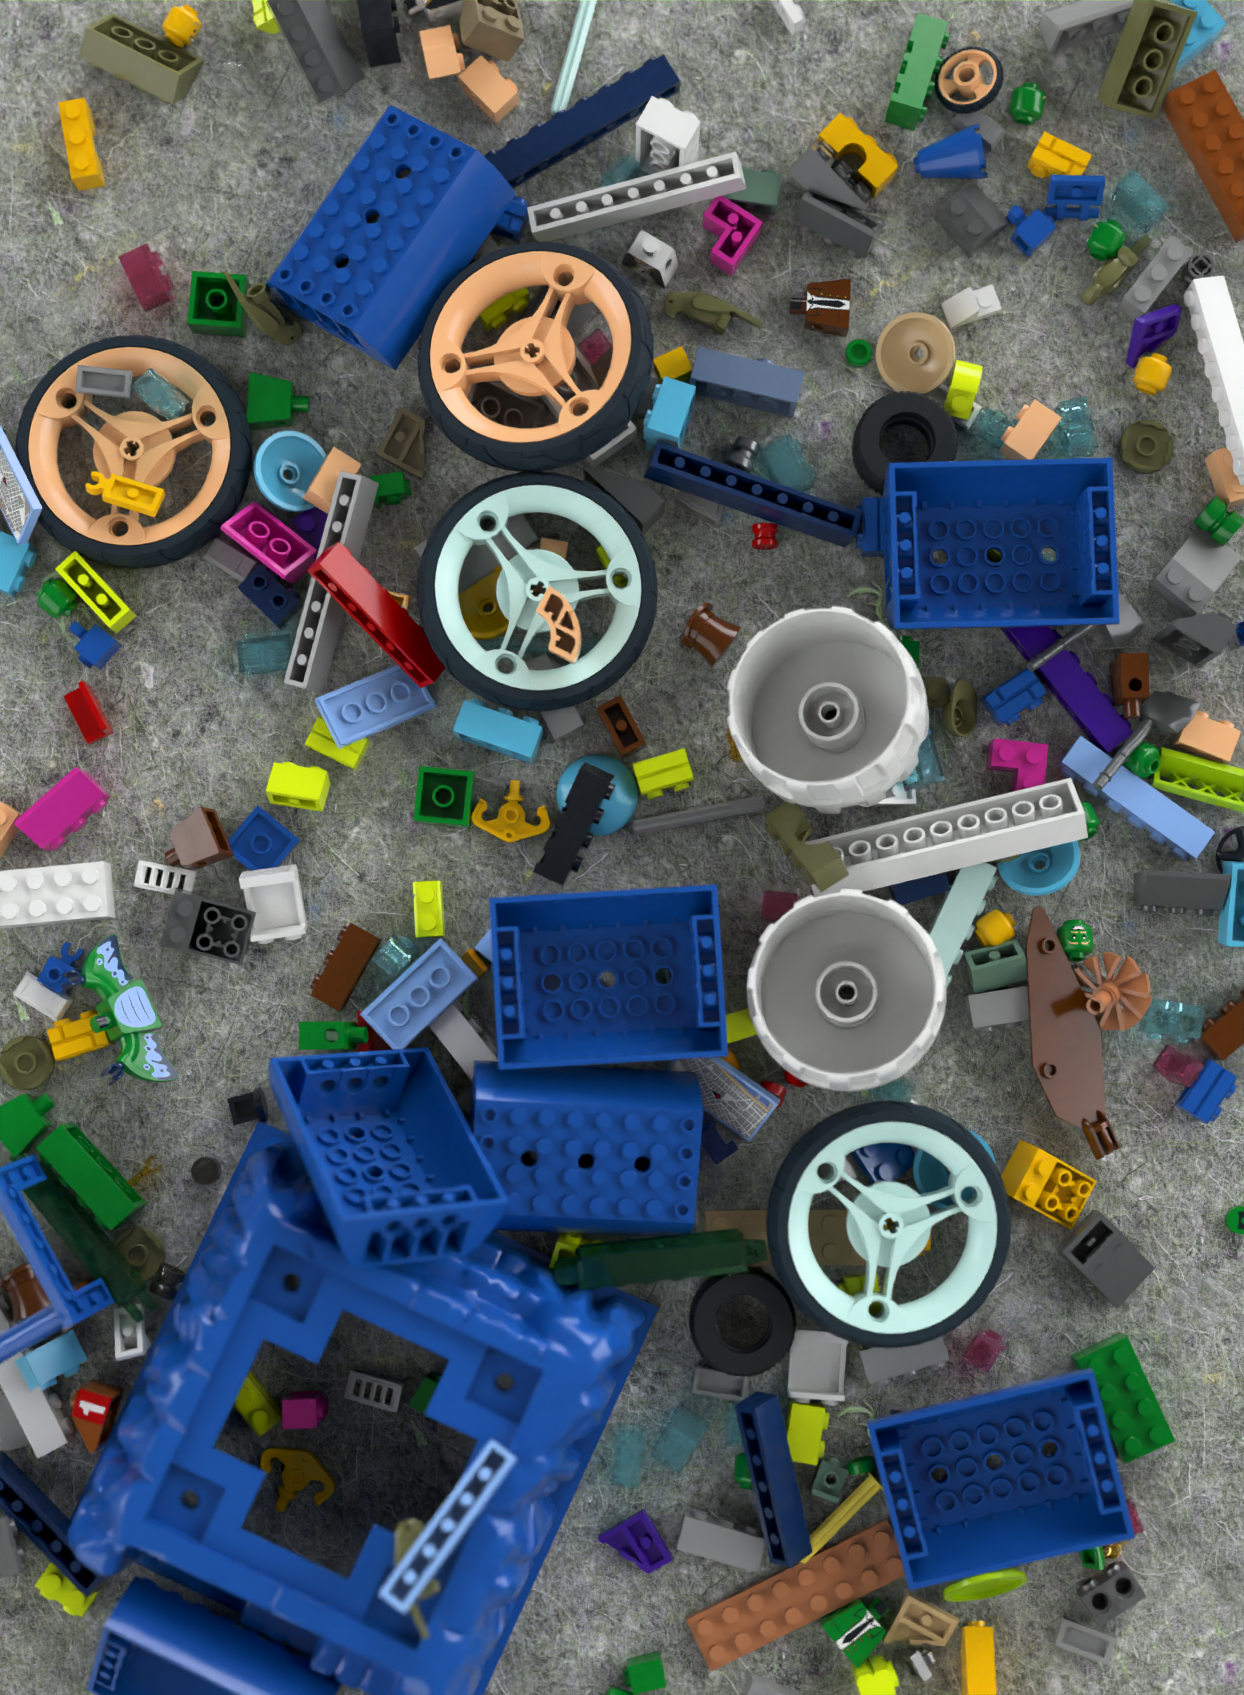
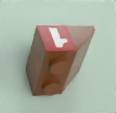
M94 1379L82 1385L79 1390H75L70 1402V1406L73 1407L71 1417L89 1452L96 1453L106 1444L124 1392L123 1388Z

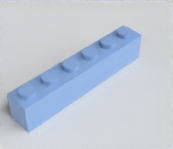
M1082 736L1074 740L1057 764L1061 768L1060 772L1066 778H1071L1072 781L1076 779L1084 785L1082 788L1094 797L1099 795L1106 800L1105 805L1112 811L1117 813L1121 811L1127 815V821L1139 829L1145 828L1151 833L1149 836L1161 845L1166 843L1173 849L1172 853L1183 861L1197 859L1215 831L1124 766L1118 769L1111 778V781L1101 791L1096 790L1092 785L1113 758Z
M491 1439L379 1594L402 1613H407L518 1459Z

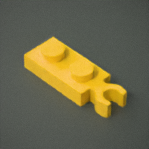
M92 471V480L99 483L96 485L86 483L85 485L86 491L91 495L102 493L104 502L152 517H156L165 497L164 489L113 473L110 479H105L100 472Z

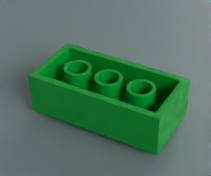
M75 1123L61 1124L36 1147L40 1152L38 1155L40 1160L47 1167L52 1166L59 1173L57 1178L65 1187L69 1188L71 1186L78 1194L76 1196L78 1202L86 1209L91 1208L96 1214L95 1220L102 1228H109L112 1231L123 1227L148 1204Z
M1119 1332L1070 1355L1077 1371L1091 1368L1094 1372L1112 1447L1121 1462L1124 1464L1129 1463L1176 1441L1128 1336Z

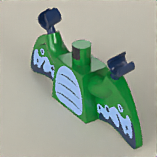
M111 934L91 950L83 964L81 975L76 970H70L60 975L67 977L69 982L60 986L62 989L68 990L80 984L82 988H89L95 991L102 1000L101 1003L96 1005L99 1015L90 1019V1026L95 1033L106 1030L109 1039L112 1041L120 1040L121 1053L115 1060L116 1064H111L101 1072V1077L107 1073L111 1074L112 1081L109 1085L122 1078L123 1071L132 1077L149 1082L174 1081L178 1078L179 1074L162 1052L157 1032H154L162 1026L142 979L131 983L133 979L123 965L117 936Z

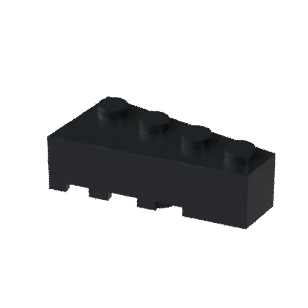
M357 0L362 35L370 68L400 63L401 59L396 34L401 33L398 16L393 17V12L397 11L396 1Z

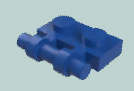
M1050 175L1046 199L1047 204L1055 205V207H1045L1044 212L1050 215L1051 218H1054L1055 221H1063L1064 218H1078V221H1087L1088 218L1098 219L1099 208H1091L1090 205L1102 204L1106 182L1105 177L1092 175ZM1066 205H1079V207H1066Z

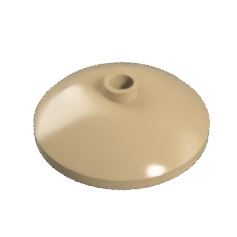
M912 312L895 318L882 331L876 347L878 370L885 382L898 392L910 391L912 393L925 394L935 390L948 378L955 361V344L950 331L942 321L927 313ZM920 348L924 350L923 358L917 356V351Z

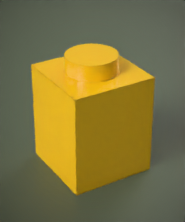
M682 346L653 359V368L658 377V384L662 385L664 376L681 382L691 379L693 368Z

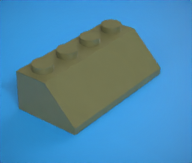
M1134 0L1097 100L1109 108L1155 120L1198 12L1167 0Z
M110 13L85 28L80 58L88 61L93 67L102 68L112 73L115 78L125 80L135 85L137 89L149 92L159 97L162 102L168 104H175L187 95L204 64V59L114 13Z

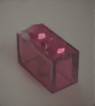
M146 243L118 256L145 312L175 299L171 292L172 289H175V286L168 273L163 275L160 266L164 265L157 250L152 252Z

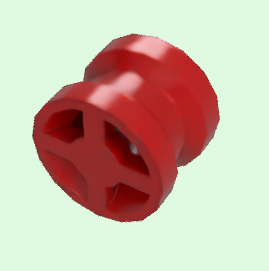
M774 523L753 524L752 533L754 534V540L752 541V548L757 550L778 548V540L776 539L778 525Z

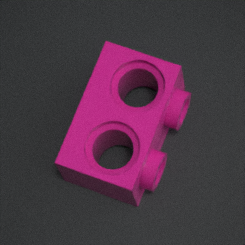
M323 1390L289 1392L282 1400L283 1429L317 1428L329 1412L328 1397L324 1398Z

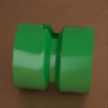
M1216 495L1193 523L1204 532L1210 530V537L1223 547L1243 525L1244 518L1235 510L1228 512V505Z

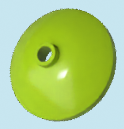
M1008 1567L952 1580L943 1591L944 1600L948 1602H970L999 1596L1027 1583V1576L1016 1567Z

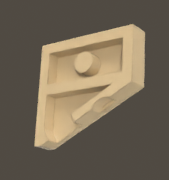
M908 1591L886 1630L883 1642L892 1644V1641H909L911 1645L929 1643L932 1646H946L959 1623L958 1617Z

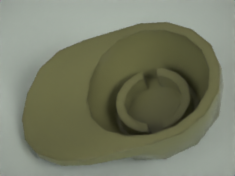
M958 679L954 683L950 701L944 706L941 714L942 725L952 736H969L974 730L977 720L976 691L969 682L963 679Z

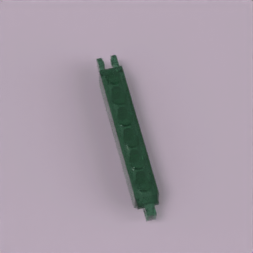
M22 1153L18 1154L15 1158L11 1156L9 1160L15 1162L27 1156ZM38 1161L48 1179L23 1190V1192L96 1280L102 1277L115 1304L119 1308L123 1307L133 1320L139 1323L144 1319V1316L132 1302L136 1297L151 1311L157 1307L156 1302L146 1291L148 1288L146 1282L128 1263L117 1247L113 1245L112 1241L68 1188L59 1181L54 1171L42 1161Z
M735 1228L583 1244L576 1248L574 1257L558 1259L553 1267L555 1279L558 1283L564 1285L578 1284L579 1289L596 1290L607 1286L624 1287L635 1283L652 1284L663 1280L680 1281L684 1278H708L712 1275H736L740 1272H748L747 1265L767 1260V1246L765 1240L744 1239L742 1232Z

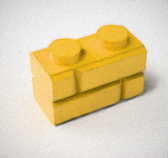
M1044 131L1027 167L1031 169L1030 171L1033 175L1039 178L1046 176L1050 179V175H1082L1092 155Z
M96 1009L81 1013V1019L71 1022L70 1018H65L53 1022L54 1028L48 1029L47 1034L56 1061H64L114 1045V1041L109 1039L106 1030L95 1033L92 1030L90 1019L99 1015Z

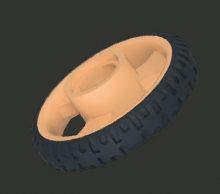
M973 46L966 47V49L962 48L958 52L955 51L953 54H950V57H947L943 61L944 63H941L939 72L935 76L934 86L939 101L948 110L960 114L980 111L981 108L984 109L988 104H991L995 97L998 96L1004 79L1003 68L996 55L988 49L976 46L974 48ZM984 62H988L993 69L994 76L991 85H985L979 70ZM960 63L953 72V79L947 80L946 77L950 70ZM959 91L963 98L976 99L968 102H959L951 99L950 96L954 92Z

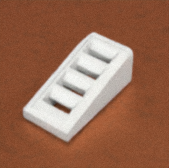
M139 860L134 887L174 895L182 874L186 875L183 890L192 892L196 871ZM148 868H152L149 884H146L145 879ZM162 870L160 886H156L158 872ZM170 872L174 873L172 887L167 888Z
M350 1370L344 1398L397 1413L405 1382ZM356 1379L362 1380L359 1394L353 1393ZM367 1382L372 1383L369 1397L364 1396ZM378 1385L383 1386L380 1399L375 1398ZM388 1388L393 1389L390 1402L385 1401Z

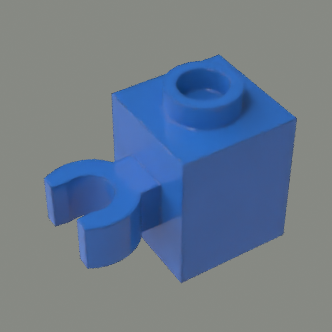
M1015 204L1005 217L1012 225L1017 227L1010 240L1028 257H1031L1052 236L1056 229L1051 216L1045 212L1042 213L1038 208L1027 217L1024 211Z
M74 621L68 628L81 639L74 649L80 653L78 659L88 668L94 665L101 670L122 646L97 624H94L87 631L83 626Z
M70 942L63 944L61 958L49 957L37 979L42 984L63 994H69L72 988L68 990L61 988L60 985L69 982L67 977L60 975L70 970H76L80 974L82 969L73 964L79 961L85 950L79 948L77 953L71 956L69 948L72 943Z

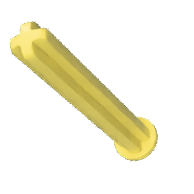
M871 1472L867 1473L869 1477L809 1536L812 1553L802 1559L801 1563L806 1564L880 1489L884 1490L881 1482Z

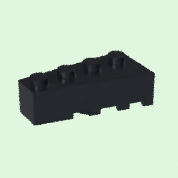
M584 762L567 795L566 805L557 817L554 825L556 827L555 831H552L543 848L545 854L536 863L533 870L534 873L563 886L572 872H578L584 859L580 857L583 847L589 848L594 834L590 832L594 823L599 825L605 812L601 808L604 799L610 800L616 785L611 784L615 775Z

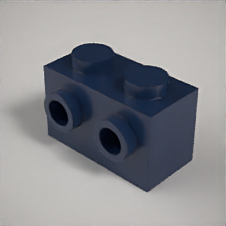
M260 564L237 588L281 629L303 607L298 601L301 596L290 585L284 588L278 582L281 577L270 568L266 570Z

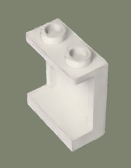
M297 864L241 873L239 883L240 888L244 889L247 909L256 912L250 941L268 944L274 942L275 938L285 937L286 940L301 938L306 933L307 921Z
M796 1326L795 1337L789 1351L788 1397H792L793 1402L810 1403V1399H818L824 1405H837L838 1401H844L846 1346L849 1341L839 1338L822 1328Z

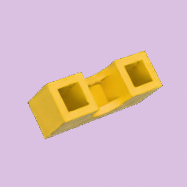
M85 98L58 102L72 181L79 191L105 186L101 161L97 155L93 140L96 132L91 108Z
M841 112L818 135V140L821 143L825 141L834 150L833 156L837 160L849 153L856 154L862 159L863 165L857 170L855 180L857 182L862 180L870 188V195L873 198L896 176L899 165L894 156L888 152H883L872 136L861 132L858 129L857 123L852 118L845 117Z

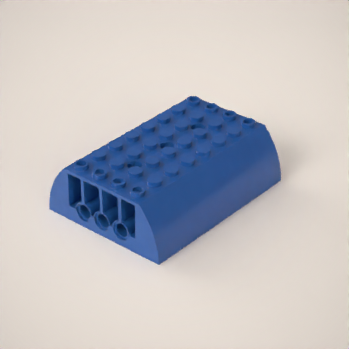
M390 105L266 282V286L271 290V299L396 371L422 333L426 319L434 303L440 298V294L467 267L516 193L503 175L479 151ZM411 170L407 178L399 179L402 171ZM372 215H380L377 222L371 224L368 223V220ZM342 259H349L346 267L337 268L338 263Z
M1113 458L906 462L888 464L883 491L882 514L886 616L891 630L1117 625L1120 623ZM1045 548L1052 549L1056 554L1055 560L1052 562L1045 561L1041 555L1042 550ZM991 549L999 551L1001 561L998 563L990 562L987 558V551ZM935 551L944 552L947 561L944 564L935 563L932 559V553Z
M717 885L489 898L499 1070L728 1056ZM666 968L670 971L671 980L669 983L660 984L656 981L655 973L658 969ZM606 971L612 972L616 977L615 984L609 988L602 986L599 981L600 975ZM548 975H556L560 979V986L557 990L549 991L544 987V979Z
M428 1047L270 1058L268 1077L272 1092L347 1261L355 1269L465 1256L476 1248L497 1225L505 1212L508 1200Z
M474 1060L469 1127L508 1200L505 1212L493 1230L670 1238L689 1237L695 1224L703 1120L702 1095L696 1073L574 1065L499 1070L498 1061ZM525 1151H534L537 1154L536 1161L532 1165L523 1164L521 1162L522 1154ZM584 1153H589L593 1156V1163L587 1168H582L578 1165V1158ZM640 1156H646L650 1160L648 1168L642 1171L635 1169V1160Z
M1091 1368L867 1421L909 1590L1135 1538L1094 1372ZM1051 1441L1057 1445L1054 1453L1044 1454L1041 1451V1447L1045 1442ZM996 1454L1002 1458L999 1466L990 1467L986 1464V1460L990 1455ZM935 1468H944L947 1471L946 1477L942 1480L932 1478L931 1473Z
M135 1576L104 1626L87 1690L96 1695H337L341 1683H339L335 1675L327 1676L310 1669L311 1660L303 1655L296 1656L288 1652L283 1645L277 1642L270 1643L262 1639L257 1632L251 1629L244 1630L236 1626L231 1619L224 1616L218 1617L210 1613L205 1606L198 1603L192 1604L184 1600L179 1593L172 1590L166 1591L158 1587L157 1583L152 1579Z

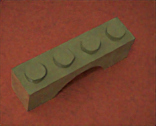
M786 802L765 815L769 824L766 828L769 836L774 842L779 840L777 843L785 856L791 855L789 857L790 861L797 871L803 870L801 874L809 886L814 884L820 892H823L849 875L841 856L828 841L820 844H805L807 837L813 830L804 812L796 803L792 805Z

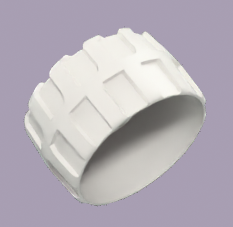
M832 606L831 609H812L806 611L803 608L785 614V618L775 622L764 631H759L748 642V648L742 655L736 669L732 670L729 678L727 691L730 695V715L727 717L732 738L742 759L754 776L765 787L792 805L796 803L814 807L822 814H840L842 808L856 805L870 807L886 798L885 792L896 782L904 781L911 775L919 762L917 753L920 744L928 735L929 711L922 677L914 660L887 627L880 622L873 623L857 615L850 608ZM828 711H837V715L832 720L824 719Z
M841 889L840 893L823 895L816 898L812 895L795 902L794 908L783 915L775 924H769L759 939V946L748 971L747 1000L750 1017L760 1041L781 1067L798 1079L816 1087L834 1091L858 1092L884 1085L899 1078L915 1066L926 1054L939 1032L944 1017L946 978L941 958L931 937L909 915L905 908L892 900L887 902L862 894L861 890ZM844 987H850L855 991V995L850 1000H843L839 997L840 990Z

